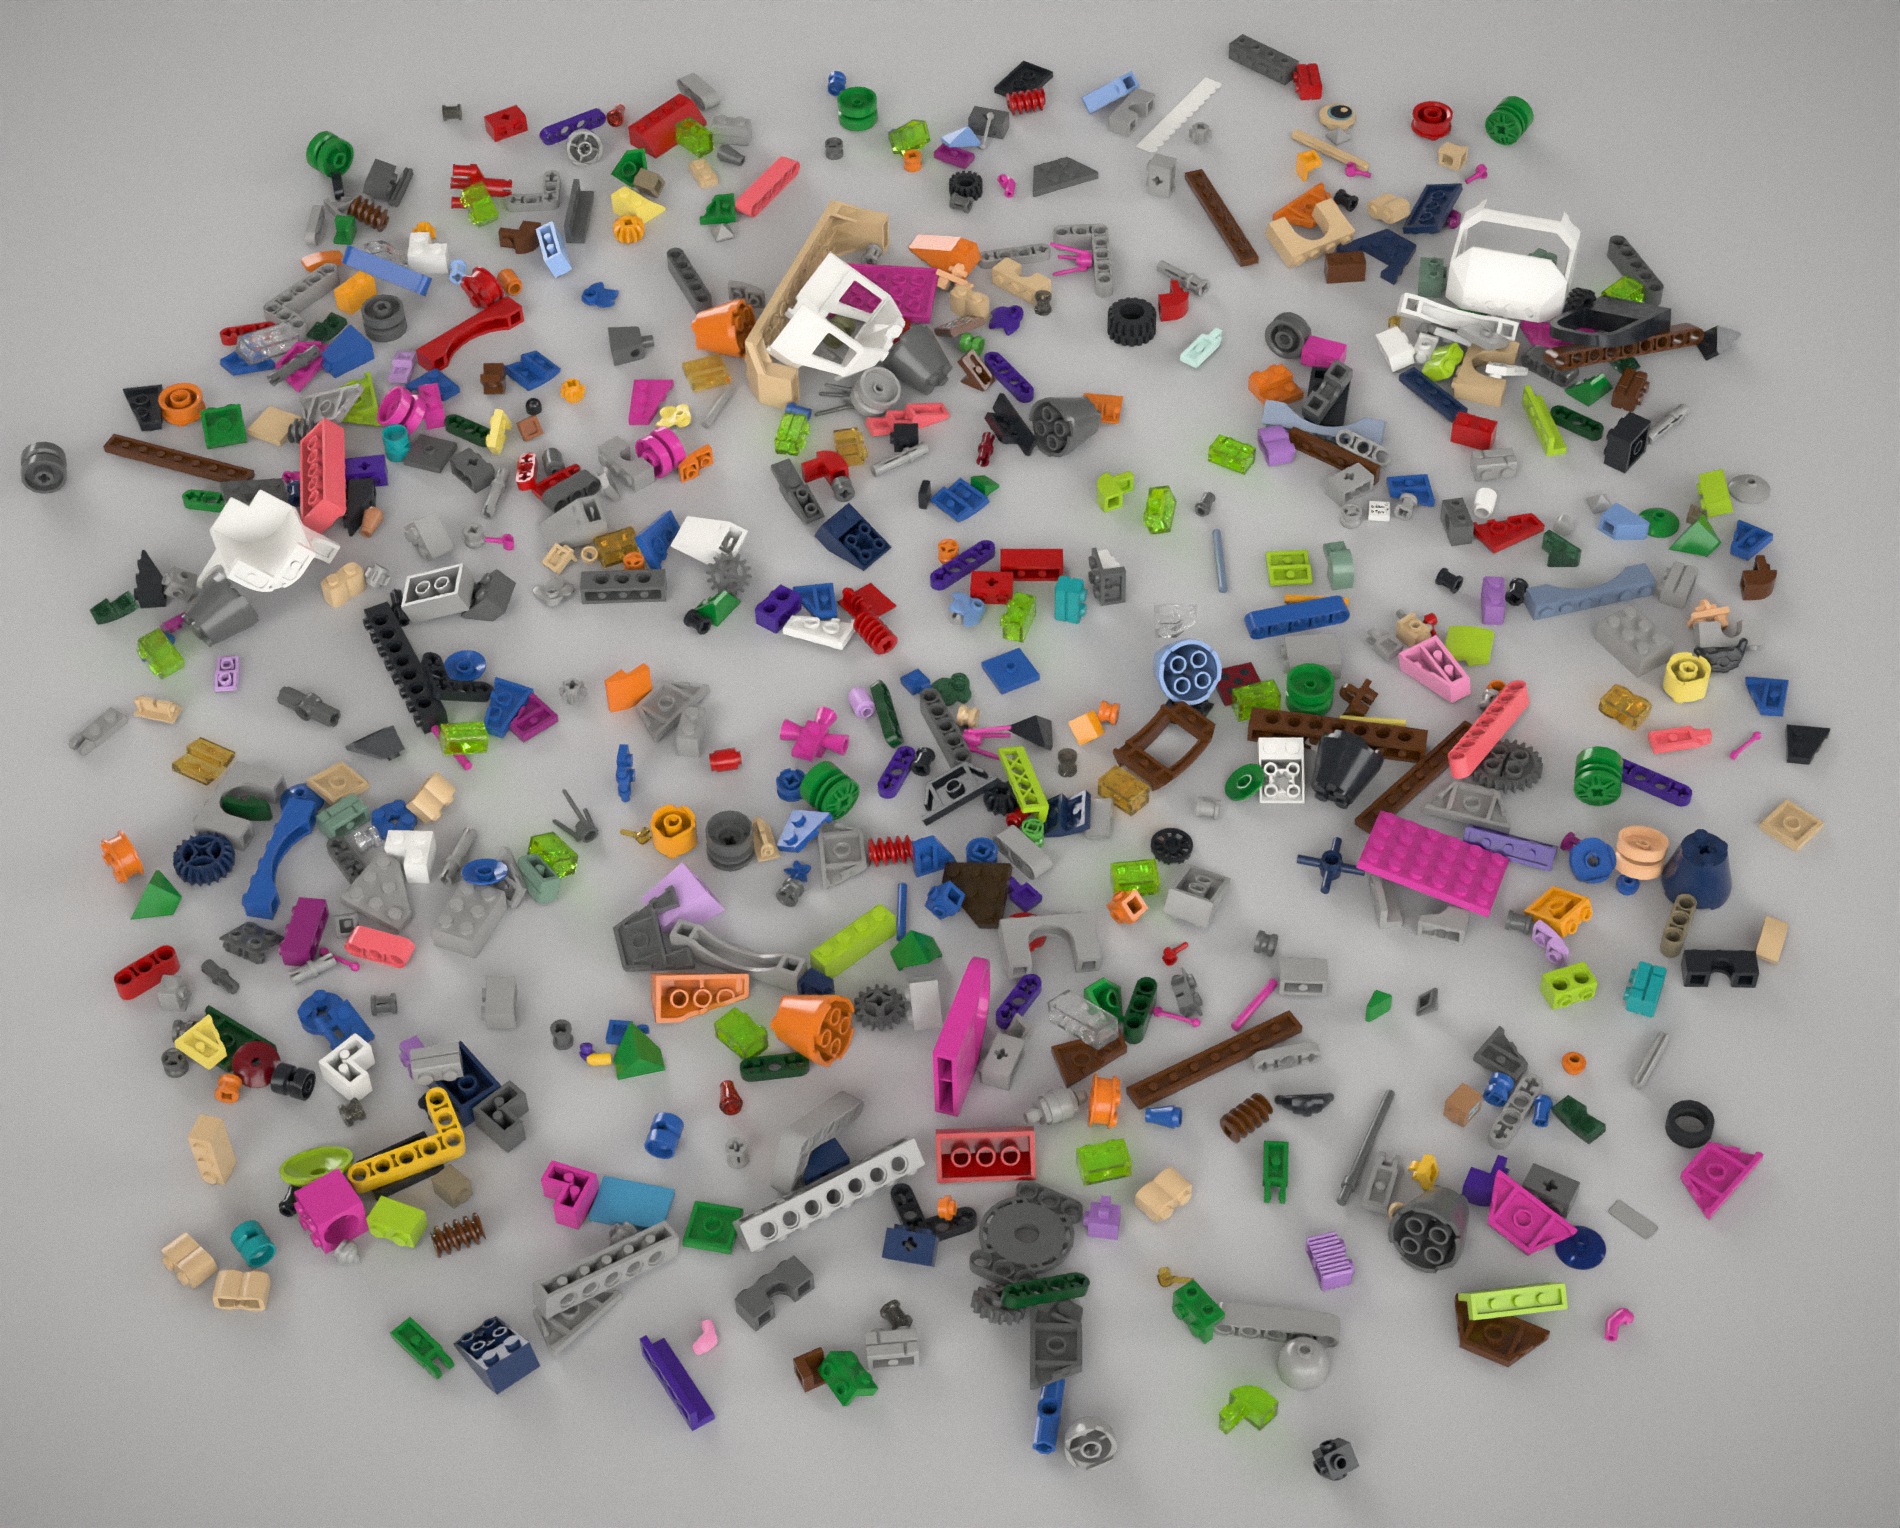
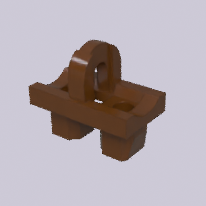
M1366 678L1359 689L1348 683L1340 688V697L1349 703L1343 715L1350 716L1353 714L1362 717L1366 715L1370 707L1360 700L1371 706L1378 696V693L1369 687L1372 683L1371 680Z

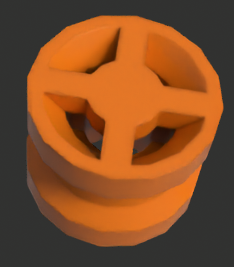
M915 149L905 151L903 154L905 161L904 169L908 172L921 170V152Z
M944 539L939 542L938 559L942 564H946L959 555L957 541Z
M630 552L624 556V570H645L642 554Z
M1102 700L1098 711L1099 721H1109L1110 724L1116 725L1120 713V704L1114 703L1112 705Z
M222 1074L219 1076L217 1082L219 1087L215 1090V1098L223 1103H235L238 1101L240 1095L238 1090L241 1089L242 1080L234 1074Z

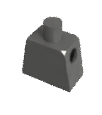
M637 326L608 328L614 366L641 360L644 358L643 348L654 347L653 335L641 336L640 328Z

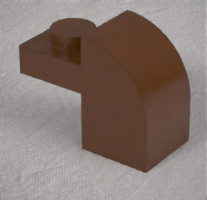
M523 220L519 230L500 227L498 231L500 246L513 248L516 250V254L534 251L540 245L536 229L541 227V223Z
M483 363V374H480V382L484 386V395L505 394L506 366L504 363Z
M1756 555L1753 570H1743L1739 586L1743 600L1765 599L1773 592L1777 570H1770V564L1766 563L1765 555Z

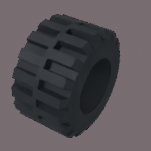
M1127 297L1112 303V306L1108 309L1107 333L1110 335V339L1114 340L1117 344L1121 343L1122 346L1128 345L1129 347L1148 343L1156 334L1155 307L1150 302L1138 299L1137 297Z

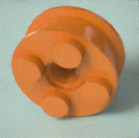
M177 383L165 388L158 398L164 420L183 427L200 419V411L206 409L205 403L202 400L201 389L191 383Z
M119 830L117 836L109 840L102 839L99 846L103 852L101 856L107 866H112L114 870L112 873L118 884L121 882L126 884L128 878L136 874L143 875L144 869L130 840L123 831Z
M1094 1073L1089 1097L1088 1127H1091L1092 1124L1107 1125V1129L1116 1127L1117 1105L1119 1106L1121 1098V1080L1117 1079V1076H1113L1112 1079L1098 1077L1097 1073Z

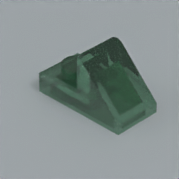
M1550 529L1547 530L1543 535L1541 547L1549 553L1547 566H1579L1582 550Z

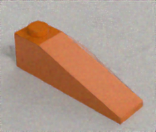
M918 234L908 247L913 254L922 261H926L931 268H939L949 274H952L949 271L951 265L963 264L964 271L968 273L966 277H961L964 280L981 259L977 243L961 237Z
M651 973V1001L655 1023L682 1022L693 1016L707 1013V1011L749 997L748 973Z

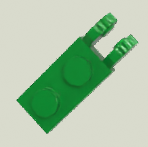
M1264 1140L1262 1186H1264V1203H1270V1187H1280L1278 1200L1280 1204H1285L1286 1188L1288 1186L1289 1142Z
M411 1317L390 1332L391 1338L420 1366L425 1367L435 1379H439L442 1376L440 1369L432 1362L437 1357L449 1370L455 1366L453 1360L443 1351L442 1346Z

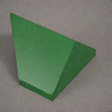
M645 148L626 150L611 175L631 188L635 187L633 185L634 177L640 168L648 170Z
M1600 373L1598 376L1594 375L1589 379L1585 378L1582 384L1580 380L1576 381L1565 389V392L1589 407L1611 391L1613 387L1604 374Z
M1701 514L1668 550L1708 557L1721 544V541L1705 515Z
M723 590L712 598L710 596L707 601L705 599L702 600L695 609L703 617H709L712 620V625L718 627L742 601Z
M156 870L130 920L174 915L182 896L160 870Z
M910 930L890 951L898 971L903 970L904 967L928 964L934 959L942 957V953L933 937Z
M1105 977L1084 988V1010L1104 1031L1109 1030L1124 1019L1121 987L1105 979Z
M630 1021L613 1058L618 1080L665 1071L661 1049Z

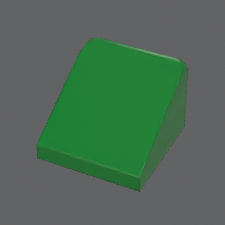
M985 475L971 477V486L985 496H988L1000 487L998 483Z
M1379 990L1374 991L1366 1007V1022H1371L1391 1009L1392 995Z

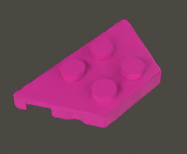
M1521 320L1520 328L1532 347L1540 345L1549 349L1574 344L1552 338L1549 335L1550 322L1537 323ZM1585 327L1577 329L1578 331L1596 333L1595 329Z
M321 341L296 342L277 362L275 368L276 370L295 358L297 353L304 352L313 344L320 349L317 352L321 351V354L329 345H322ZM322 355L309 362L307 367L300 368L284 380L296 392H300L322 368Z
M1708 1142L1681 1172L1680 1179L1704 1216L1710 1220L1762 1161L1764 1154L1757 1151L1755 1155L1743 1153L1737 1147H1725L1718 1143Z
M1501 1170L1497 1171L1487 1220L1489 1227L1527 1256L1576 1234L1578 1230Z

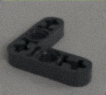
M433 652L424 653L420 665L432 697L442 701L488 702L491 699L493 687L490 684L482 681L449 680L442 658Z
M899 1183L891 1188L890 1196L893 1208L900 1224L909 1226V1231L915 1232L914 1227L916 1226L918 1231L919 1228L934 1230L933 1235L940 1237V1242L970 1232L977 1225V1214L971 1207L957 1208V1213L953 1215L952 1220L946 1221L945 1218H940L939 1215L925 1219L914 1192L909 1185ZM902 1193L903 1196H906L905 1204H903V1201L901 1197L898 1196V1194ZM908 1211H913L917 1214L913 1219H906L903 1215ZM962 1217H966L967 1219H970V1221L965 1222V1220L962 1219ZM939 1223H946L949 1226L945 1231H939L935 1227ZM912 1238L911 1242H909L910 1245L917 1247V1243L913 1242Z

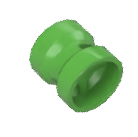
M965 332L960 339L959 350L967 352L973 349L980 356L984 349L985 339L980 336L973 337L972 334Z
M1035 818L1025 820L1022 823L1021 831L1041 848L1044 844V824Z

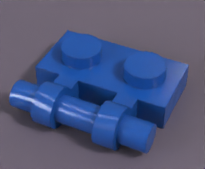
M619 744L616 760L618 795L621 797L622 802H628L631 795V782H635L636 773L635 769H632L633 754L629 752V745Z
M348 999L327 1011V1016L330 1018L329 1022H325L322 1016L317 1017L313 1021L318 1027L317 1031L319 1034L325 1036L331 1044L329 1047L332 1051L355 1033L367 1043L375 1037ZM337 1028L343 1037L338 1039L332 1030Z

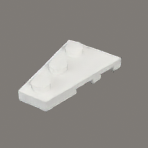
M792 615L783 627V634L842 650L855 633L853 627L854 620L851 619V623L840 622L838 618H832L831 621H820L818 617Z

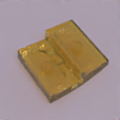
M720 354L682 363V369L693 392L731 383L726 365L723 364Z
M200 737L186 746V754L172 763V771L207 786L228 767L235 757V752Z

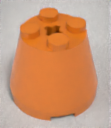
M734 299L699 312L696 320H693L691 323L692 331L695 332L697 350L745 358V340L755 326L756 318L751 304H747L745 299Z
M784 995L780 1000L776 1016L771 1020L770 1027L771 1030L775 1031L777 1039L815 1064L831 1067V1063L836 1058L841 1060L849 1048L855 1028L851 1026V1013L855 1010L850 999L840 995Z

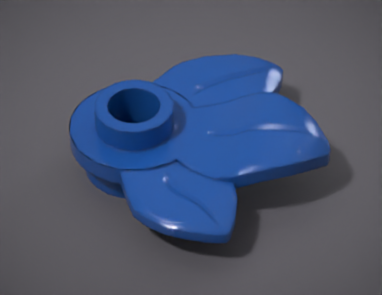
M598 282L585 289L581 299L587 305H596L602 308L611 307L615 304L613 300L617 298L619 290L604 289L603 282Z

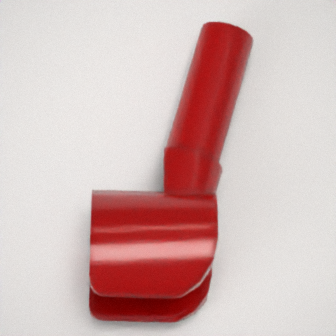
M1434 613L1425 615L1422 623L1432 625L1430 634L1433 637L1437 635L1434 629V625L1437 624V617Z
M1184 942L1173 949L1166 947L1163 951L1164 956H1162L1165 964L1171 966L1178 960L1176 955L1189 946L1188 943Z

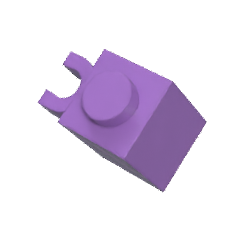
M1101 1195L1100 1203L1091 1202L1090 1211H1085L1083 1226H1088V1237L1117 1240L1121 1220V1205L1111 1204V1196Z

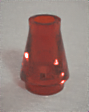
M617 104L606 115L607 122L612 127L621 126L624 122L625 107L622 104Z
M725 1080L720 1084L719 1108L725 1115L733 1116L741 1111L743 1100L737 1092L734 1083L731 1080Z

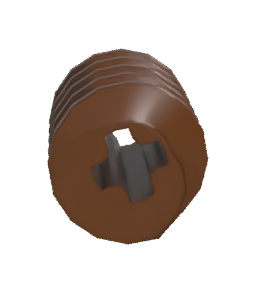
M359 195L351 202L347 215L354 216L355 219L358 218V221L364 222L367 226L371 225V228L382 232L389 222L388 210L385 209L381 213L382 207L380 205L374 209V202L368 205L369 200L367 198L361 202L362 196Z
M1254 1093L1250 1098L1245 1099L1243 1103L1238 1104L1236 1108L1231 1109L1229 1113L1224 1114L1219 1123L1225 1135L1237 1144L1240 1142V1137L1246 1138L1248 1132L1253 1133L1255 1127L1260 1128L1262 1122L1267 1123L1269 1121L1268 1114L1273 1113V1108L1262 1094Z
M475 1212L472 1213V1221L467 1216H463L462 1224L457 1219H454L452 1228L445 1222L443 1223V1231L438 1226H434L433 1234L430 1233L438 1258H441L443 1249L450 1255L452 1246L459 1252L461 1251V1243L470 1248L472 1239L477 1245L480 1244L481 1236L486 1240L482 1223Z

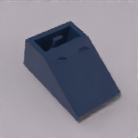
M850 503L846 504L823 523L814 535L829 552L863 571L891 549L887 541Z
M497 1316L485 1320L481 1326L472 1332L465 1333L458 1341L453 1343L454 1347L483 1383L497 1395L540 1367L530 1342Z

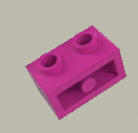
M1311 335L1302 348L1301 364L1309 367L1329 368L1335 359L1344 363L1347 345Z
M438 383L418 386V396L426 401V410L423 416L426 429L445 427V416Z

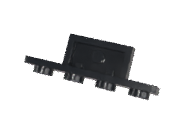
M999 393L993 405L995 413L987 412L984 419L1001 443L1018 444L1025 456H1030L1037 443V439L1005 394Z

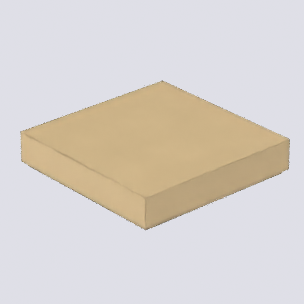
M269 406L247 429V433L252 437L282 446L288 439L289 425L294 423L295 418H298L299 424H301L303 418Z
M343 761L306 780V785L331 806L336 804L342 797H347L352 793L357 796L370 789V783Z
M1786 799L1759 824V829L1797 852L1823 828L1824 822Z

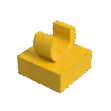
M1424 1154L1421 1162L1412 1161L1408 1168L1409 1171H1414L1412 1179L1419 1181L1421 1188L1429 1190L1434 1185L1440 1172L1434 1155Z

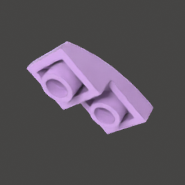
M239 656L217 657V671H215L214 683L215 692L237 690L240 674Z
M1539 919L1534 924L1531 939L1546 949L1545 958L1549 959L1551 963L1561 968L1566 967L1569 957V950L1566 944L1551 927Z

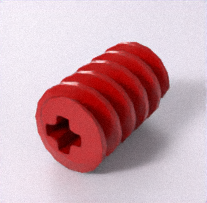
M1041 87L1038 91L1035 88L1032 92L1026 90L1025 93L1019 91L1018 95L1016 92H1013L1011 96L1007 93V107L1013 116H1015L1016 110H1018L1020 115L1023 109H1025L1026 113H1029L1030 108H1032L1033 112H1036L1037 106L1043 111V106L1046 102L1044 89Z
M871 610L862 612L854 620V630L876 654L888 653L896 646L898 642L896 635Z
M905 835L903 842L899 836H896L894 843L890 837H887L885 844L881 838H878L877 843L874 844L872 838L868 840L869 864L871 865V861H874L876 867H879L880 860H883L885 866H888L889 860L892 859L894 865H897L899 858H901L903 864H906L908 857H910L913 863V840L911 841L909 836Z

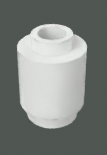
M1481 488L1477 491L1473 511L1478 518L1485 519L1493 513L1497 498L1495 491L1490 488Z

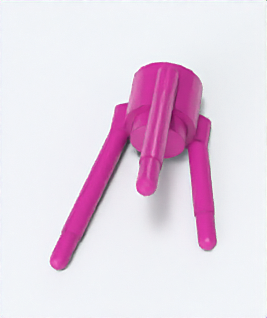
M1050 243V246L1078 253L1076 256L1058 255L1057 257L1059 259L1076 260V265L1080 266L1054 272L1053 276L1087 271V268H1091L1092 253H1088V250H1079L1061 244Z
M1011 726L964 729L963 738L971 752L1000 760L998 755L979 749L977 746L982 745L983 738L1011 737L1010 733H988L1010 730Z

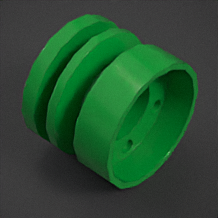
M1508 96L1504 98L1486 118V132L1498 144L1512 145L1516 143L1533 122L1534 114L1532 108L1520 97Z
M1601 746L1589 747L1577 755L1573 791L1581 802L1593 806H1605L1617 801L1622 790L1624 762L1621 755L1615 750Z
M823 761L812 767L802 780L799 789L800 796L804 801L815 807L818 812H829L833 817L832 821L846 815L853 808L860 793L857 782L847 774H844L841 769L830 761Z

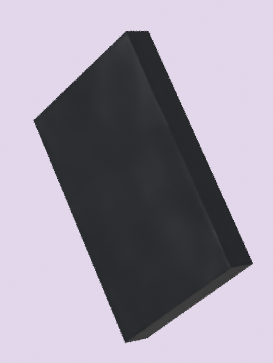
M1022 61L994 87V93L1006 97L1007 93L1011 96L1013 92H1016L1018 95L1019 91L1025 93L1026 90H1030L1032 92L1035 88L1039 91L1041 87L1053 78V71Z
M422 1131L357 1161V1163L424 1139L427 1135L425 1131ZM428 1150L425 1154L432 1155L436 1151ZM406 1158L402 1163H410L413 1159ZM444 1164L371 1191L378 1201L380 1196L388 1197L438 1174L444 1169ZM382 1167L378 1171L386 1172L389 1168Z

